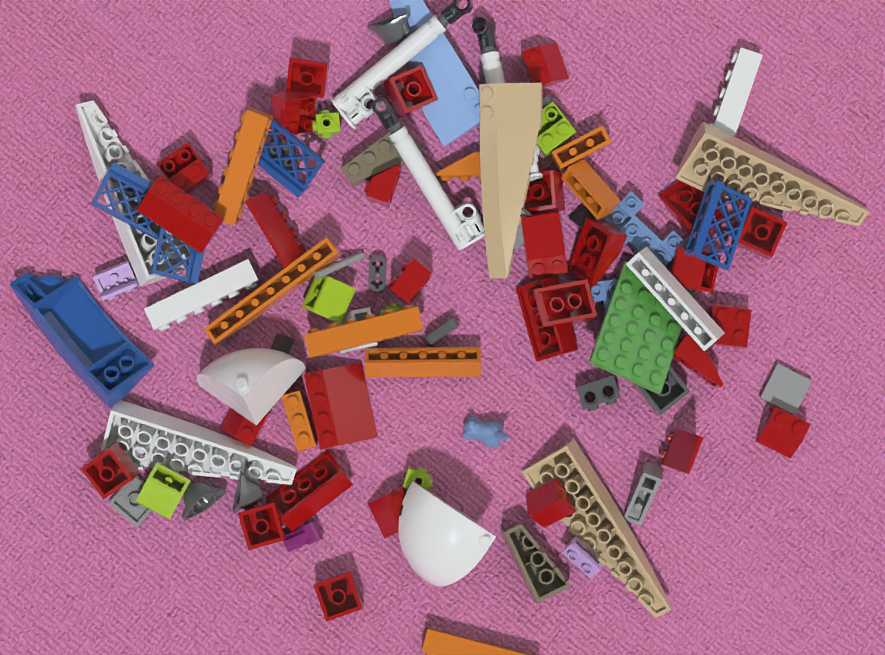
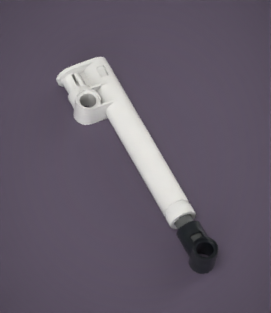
M454 0L441 11L442 14L436 17L434 15L429 19V22L423 24L331 100L354 130L357 128L356 124L374 113L373 109L367 108V102L377 98L373 90L438 38V35L446 31L445 27L449 23L452 25L464 14L471 12L473 8L472 0H467L468 4L464 9L459 8L461 0ZM380 101L376 103V108L378 110H380L381 108Z
M478 17L473 21L472 29L477 34L479 48L483 51L480 57L486 84L505 83L499 52L495 51L497 47L494 36L496 25L491 20ZM538 145L535 146L534 163L533 166L531 165L529 173L531 176L530 181L543 177V174L539 173L537 165L539 161Z
M384 96L377 97L372 104L374 113L378 116L384 128L390 131L391 134L388 135L390 140L394 143L393 145L456 248L461 250L484 237V224L475 205L470 201H466L454 208L411 135L408 134V130L405 126L401 127L399 124L400 119L389 100ZM384 101L387 108L380 111L376 108V103ZM465 207L473 209V213L469 216L464 215L462 211Z

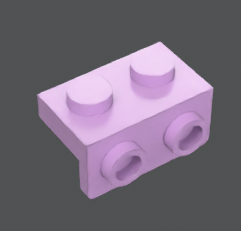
M128 260L92 275L100 292L101 300H112L118 296L117 294L122 292L129 293L137 287V278Z
M577 536L570 541L562 552L590 579L602 568L603 564L581 543Z

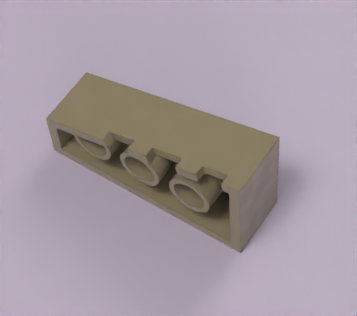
M390 132L341 168L342 173L353 187L372 179V177L394 166L406 165L388 136L391 134ZM411 135L423 157H425V152Z
M516 524L501 532L533 602L539 603L572 586L522 524Z

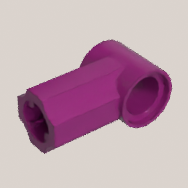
M315 520L300 527L299 530L285 535L286 540L283 543L287 551L290 552L303 545L323 539V536Z

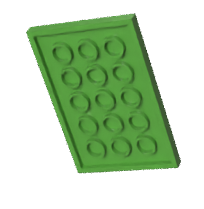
M625 261L619 273L588 363L659 394L662 391L683 327L626 265L628 262ZM686 289L687 292L693 297L694 292Z

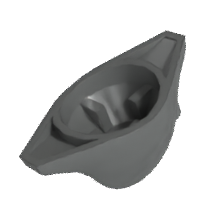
M408 12L394 18L369 24L367 27L374 31L385 43L396 44L410 33L407 22L411 14Z
M240 471L232 508L233 513L246 507L253 508L262 498L261 484L257 480L248 477L243 471Z
M210 481L190 485L183 496L185 503L182 514L183 520H188L210 508L226 494V490L224 488H214Z

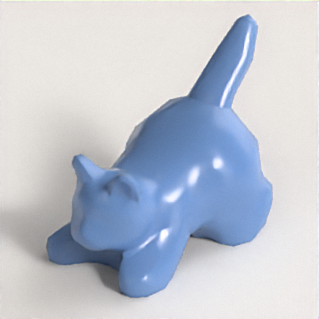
M474 416L467 417L468 422L463 426L465 431L463 438L467 440H480L489 448H498L500 440L506 441L510 439V436L503 433L504 424L497 420L484 422Z

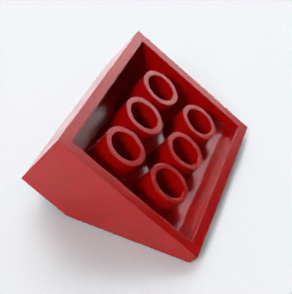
M362 363L304 374L320 450L377 438Z

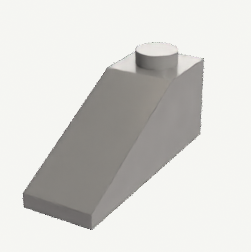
M645 462L623 516L626 521L641 526L662 480L663 468Z

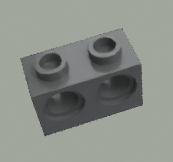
M614 375L576 387L582 409L587 408L588 412L598 409V404L606 403V406L617 403V398H620ZM605 386H610L613 390L610 397H606L603 394ZM586 392L594 394L595 399L593 402L588 403L585 401L584 395Z

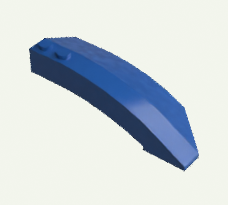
M24 274L10 283V287L50 344L108 408L123 399L154 367V363L129 340L104 312L80 281V278L61 279L60 276L45 275L44 277H34L33 274Z

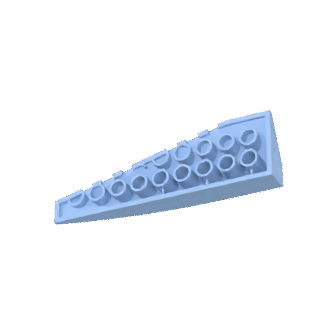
M389 0L394 17L408 12L411 14L407 22L410 33L401 40L402 42L433 17L423 0ZM442 33L409 60L408 64L410 70L420 65L423 66L438 100L422 109L440 142L445 147L480 126V97L478 88L448 39Z

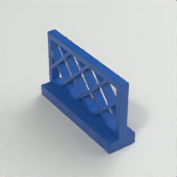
M272 119V131H269L268 135L273 134L275 144H268L266 138L258 166L299 198L308 190L310 183L325 163V160L275 119ZM278 134L286 136L287 143L280 144ZM293 146L301 148L302 155L295 156ZM276 147L278 157H273L270 154L269 148ZM281 147H288L290 156H283ZM308 158H313L317 161V166L310 168ZM291 159L293 169H288L284 164V160ZM296 159H303L305 168H297ZM298 172H306V182L300 179Z
M113 162L108 167L91 205L158 240L159 233L152 232L149 225L154 222L148 221L147 217L142 215L145 223H135L132 215L139 212H131L128 205L129 201L137 199L140 206V198L146 196L153 183ZM109 177L117 181L118 188L109 190L107 184ZM130 187L134 190L136 197L126 199L123 189ZM120 190L123 200L114 203L111 192ZM107 194L110 204L104 206L97 202L100 195ZM124 203L127 214L121 215L117 213L115 205Z
M716 180L707 183L684 254L690 257H697L721 269L729 270L752 198L724 186V183ZM722 191L726 192L729 201L722 203L720 198ZM737 199L745 201L741 210H738L735 203ZM731 203L734 213L728 216L724 206ZM720 208L723 219L716 221L714 213L715 210ZM736 215L738 224L737 227L732 228L729 218ZM725 221L728 231L722 234L718 224ZM714 226L717 236L710 239L708 231L710 227ZM730 233L732 242L731 245L726 246L723 236ZM717 239H719L723 248L719 251H715L712 244ZM708 244L711 254L705 256L701 252L703 246ZM723 251L726 256L725 264L721 263L717 254Z
M160 227L150 273L183 281L191 285L197 284L204 251L200 254L185 243L176 248L170 239L174 235L169 236L165 229ZM168 240L173 250L165 255L161 249V244ZM184 245L190 250L189 257L185 259L182 258L178 251ZM173 252L180 259V262L174 266L167 259V256ZM162 259L165 260L169 267L164 272L156 270L157 263ZM181 263L186 269L185 277L177 275L174 270Z

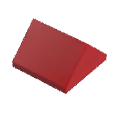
M558 477L526 494L528 517L544 528L576 512Z

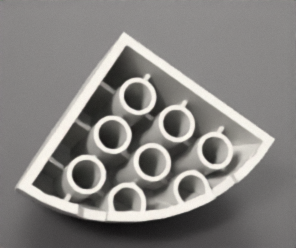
M249 348L231 352L211 362L197 375V381L200 387L257 425L304 372L306 367L302 361L287 353L266 348Z
M415 482L411 483L402 503L404 505L402 514L399 516V540L403 554L411 568L431 585L440 587L455 583L466 576L478 564L496 536Z

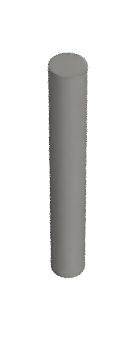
M360 251L315 271L314 276L319 279L364 259V254Z

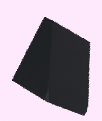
M583 204L569 217L581 231L586 218H596Z
M277 333L271 349L290 355L295 339Z

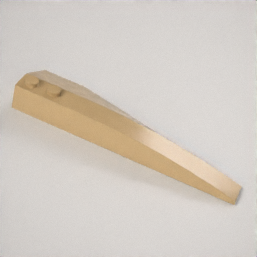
M542 83L479 84L481 191L489 278H509L514 255L512 253L513 247L518 237L516 233L522 218L520 216L521 210L525 204L531 177L529 173L531 165L533 166L534 163L533 155L539 140L537 138L538 132L542 126Z
M705 122L701 124L693 136L675 175L676 179L705 192L708 182L718 180L724 183V186L752 198V202L760 203L762 206L785 211H798L799 214L804 215L812 214L818 216V218L835 219L836 222L860 226L870 212L867 208L805 172ZM722 191L721 195H724L725 198H728L727 193Z
M575 439L522 471L533 490L558 477L576 509L575 513L559 521H562L569 528L568 530L581 540V543L603 566L606 565L612 571L611 574L615 578L618 577L626 585L625 588L629 592L632 591L638 597V601L655 618L672 610L635 536Z

